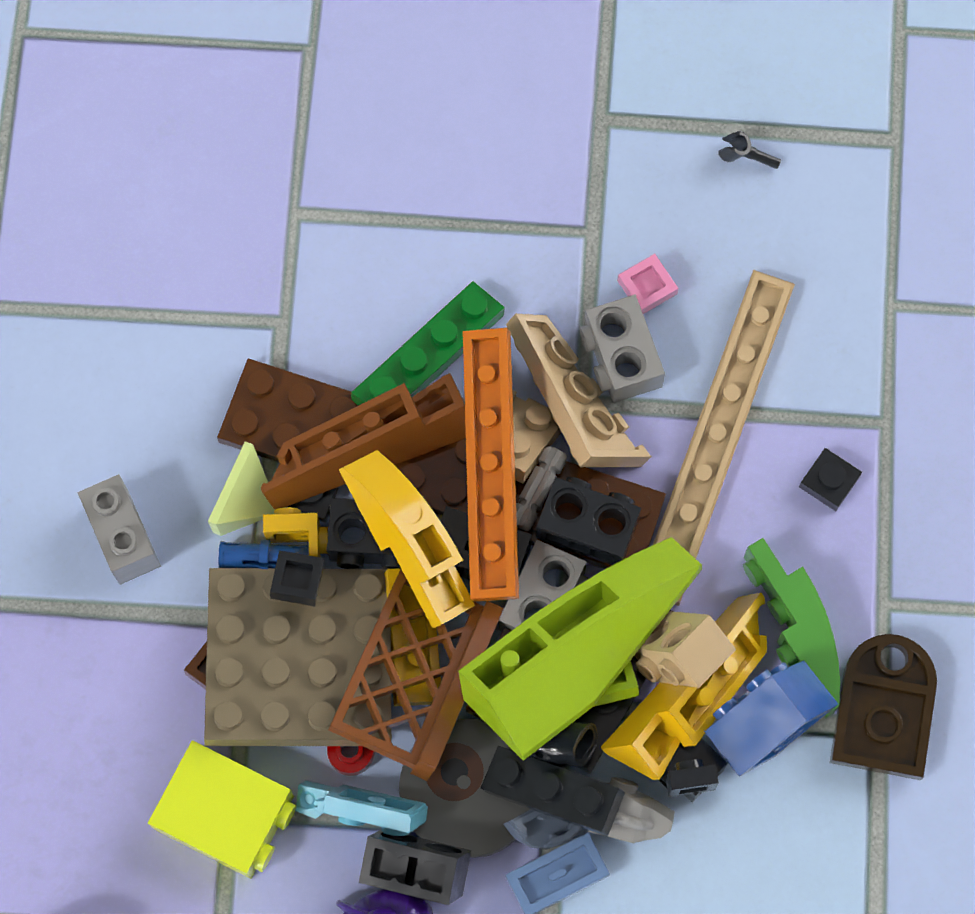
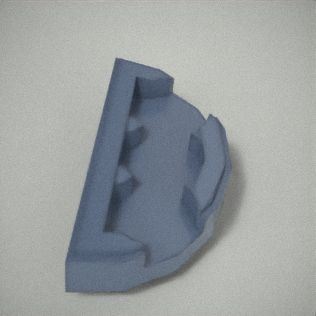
M532 809L503 824L514 839L530 848L545 850L568 843L582 830V827Z

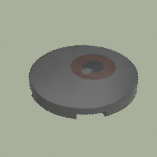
M456 720L439 763L427 781L410 774L412 768L403 765L399 782V795L401 798L423 802L428 806L426 822L413 830L419 838L472 850L470 858L490 856L511 845L516 839H514L503 824L529 810L527 807L488 794L480 789L497 747L501 746L512 750L484 720Z

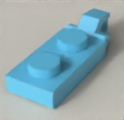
M306 780L298 785L295 811L314 819L322 814L337 816L338 821L346 825L361 826L367 823L380 826L381 831L385 834L405 836L426 822L428 806L423 802L344 784L339 787H333Z

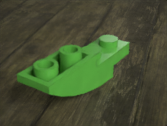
M761 538L747 547L744 555L746 561L743 563L744 571L755 587L761 585L769 596L770 600L767 602V605L774 619L780 625L786 623L789 627L781 632L777 640L780 647L776 649L780 661L782 663L785 662L790 667L804 660L837 701L838 705L825 715V718H828L835 713L840 705V672L834 635L826 610L804 567L787 575L764 538Z

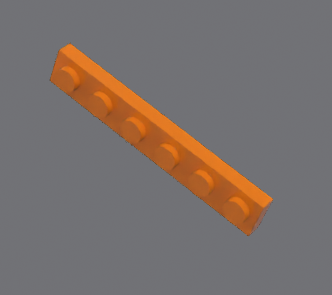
M508 328L463 331L470 599L474 602L519 599L511 332Z

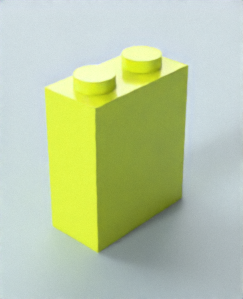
M192 740L151 815L148 824L154 830L252 879L256 870L263 872L267 867L275 850V847L270 845L278 828L282 830L287 828L295 813L296 805L291 803L294 798L291 789Z

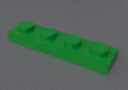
M472 281L351 392L352 401L359 406L404 383L413 397L428 387L463 354V331L490 329L504 316L505 307Z

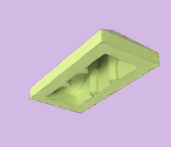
M246 441L208 520L213 533L220 536L263 520V514H274L275 509H273L261 491L262 484L268 483L254 445Z

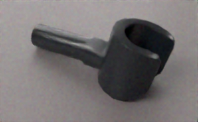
M741 131L733 132L723 137L722 140L730 143L732 147H725L718 151L720 158L726 162H733L741 157H746L778 169L781 163V159L751 146L748 135Z

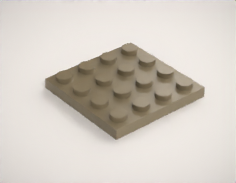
M209 568L205 746H361L328 729L387 600L384 577L387 569H323L316 606L313 607L270 599V589L275 569ZM389 627L384 629L381 635L388 652H391V628ZM377 646L371 658L380 655ZM384 663L366 668L364 677L371 692L391 685V680ZM359 686L353 698L363 695ZM391 694L374 699L383 722L391 720ZM366 703L348 708L343 719L344 723L359 730L375 725ZM391 728L386 729L390 740H392ZM379 733L372 734V736L381 739Z

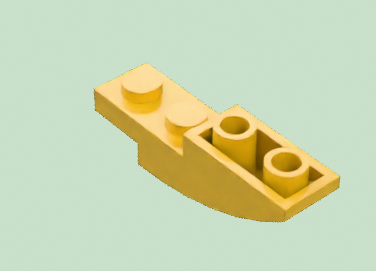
M378 450L339 469L380 550L382 551L388 547L391 548L431 627L440 626L474 607L475 604L470 599V594L455 567L456 564L463 561L460 553L431 507L401 471Z

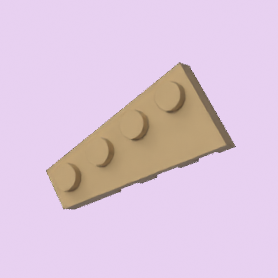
M516 313L506 323V326L511 332L515 347L521 353L533 376L535 385L540 389L550 408L552 418L562 431L570 447V452L579 466L642 467L651 458V455L643 445L635 447L624 433L629 428L628 424L619 413L611 415L598 398L603 393L599 385L593 378L590 379L575 367L579 358L547 315Z

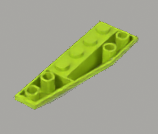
M670 537L604 569L533 614L461 668L458 672L463 700L524 761L596 705L702 570V564Z

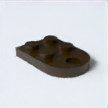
M884 634L864 641L854 650L844 668L840 705L837 711L829 763L916 780L924 778L937 689V675L930 656L919 644L904 636ZM889 647L899 649L905 657V666L900 670L886 668L881 661L882 650Z

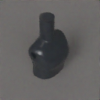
M574 721L532 755L535 759L561 768H565L568 765L584 766L591 758L597 746L598 731L594 723Z

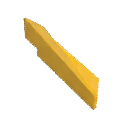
M761 592L736 598L715 621L736 650L702 686L696 688L659 682L601 746L604 753L652 780H659L680 742L684 747L696 746L705 734L704 731L716 720L713 713L732 699L767 653V636L759 635L758 609L765 604V597Z

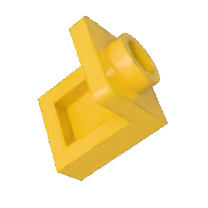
M285 507L274 510V514H263V533L266 540H270L271 543L309 542V556L321 558V554H328L329 529L328 527H321L318 513H301V510L298 508Z

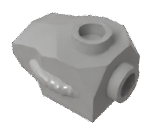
M611 778L610 783L607 784L620 788L625 792L608 837L636 843L662 838L671 831L675 814L673 810L637 791V783L623 778Z

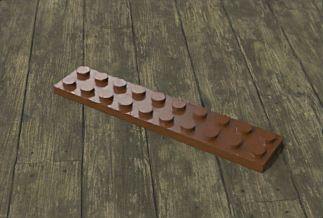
M248 358L217 439L221 444L240 450L246 441L254 445L258 456L279 462L277 454L284 442L358 405L352 401L351 391ZM466 438L395 465L422 495L435 514L443 516L446 506L468 513ZM566 461L561 473L556 474L557 478L565 481L567 477L579 478L588 482L592 486L591 490L607 496L610 492L621 493L632 498L635 501L634 505L641 507L639 521L625 558L648 548L666 493ZM530 475L523 484L515 480L516 503H520L519 496ZM564 503L556 509L557 514L567 520L575 519L581 514L580 509L572 503ZM544 505L541 511H536L537 519L534 522L531 530L524 531L517 528V530L532 534L531 545L533 546L536 540H539L568 554H571L579 559H582L586 561V563L603 569L612 566L607 563L598 561L596 559L584 556L582 554L537 539L536 526L540 519ZM607 518L599 523L600 529L608 535L619 534L624 529L621 522L614 518Z

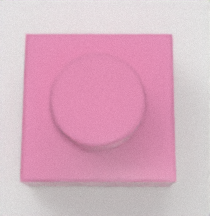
M656 254L651 255L618 275L617 281L626 295L632 296L636 294L643 314L678 293L677 285Z

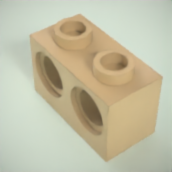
M669 611L634 656L638 660L636 667L639 672L653 683L661 682L675 686L683 685L700 688L733 654L736 648L710 615Z

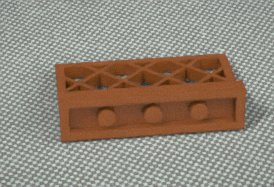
M400 569L328 730L412 768L410 774L427 781L439 763L464 704L458 671L487 649L504 608L489 601L484 606L474 602L475 606L465 611L469 616L464 627L447 632L445 625L442 624L436 627L438 636L418 642L410 620L425 616L422 608L408 613L405 612L399 594L403 585L411 586L402 569ZM394 607L397 616L388 619ZM401 624L410 645L388 652L381 634L384 629ZM459 637L456 647L454 648L451 639ZM443 643L450 661L447 666L430 671L422 649ZM377 646L380 655L371 658ZM413 653L422 675L401 682L392 660ZM384 663L393 685L371 692L364 677V672L366 668ZM443 676L437 688L434 679ZM426 682L433 699L431 705L413 711L404 689ZM359 686L363 695L353 698ZM396 692L405 715L383 722L374 699ZM366 703L375 725L359 730L344 723L343 719L348 708ZM425 716V719L420 728L417 722V718ZM408 722L415 737L411 751L407 752L394 746L386 729ZM379 733L381 739L372 736V734Z

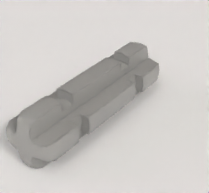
M547 446L538 460L540 466H535L519 496L520 503H516L517 528L521 530H531L537 519L536 511H541L548 498L554 479L557 477L556 474L561 473L566 463L567 455L557 448Z

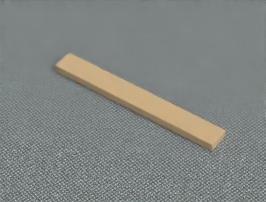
M753 270L653 545L672 537L696 559L791 297L794 283ZM681 596V597L679 598V600L675 603V605H677V606L680 605L682 596Z

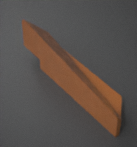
M450 373L444 375L413 397L404 383L284 442L277 454L280 464L272 480L268 483H263L261 486L263 495L273 509L284 508L346 484L339 469L376 450L394 465L465 439V401Z

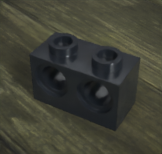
M555 477L536 526V538L609 565H614L625 559L639 521L641 507L634 505L635 501L624 494L610 492L607 496L591 490L592 486L588 482L579 478L567 477L565 481ZM564 503H572L580 509L581 514L575 519L567 520L561 518L557 514L556 509ZM614 518L621 522L624 529L619 534L608 535L600 529L599 523L604 519Z
M331 498L327 542L329 560L337 562V566L344 569H362L364 564L382 565V569H401L390 547L382 551L380 550L355 500ZM357 527L362 529L365 535L360 542L347 544L341 540V535L346 529Z
M380 830L367 837L359 883L450 905L463 896L472 850L411 835H388Z

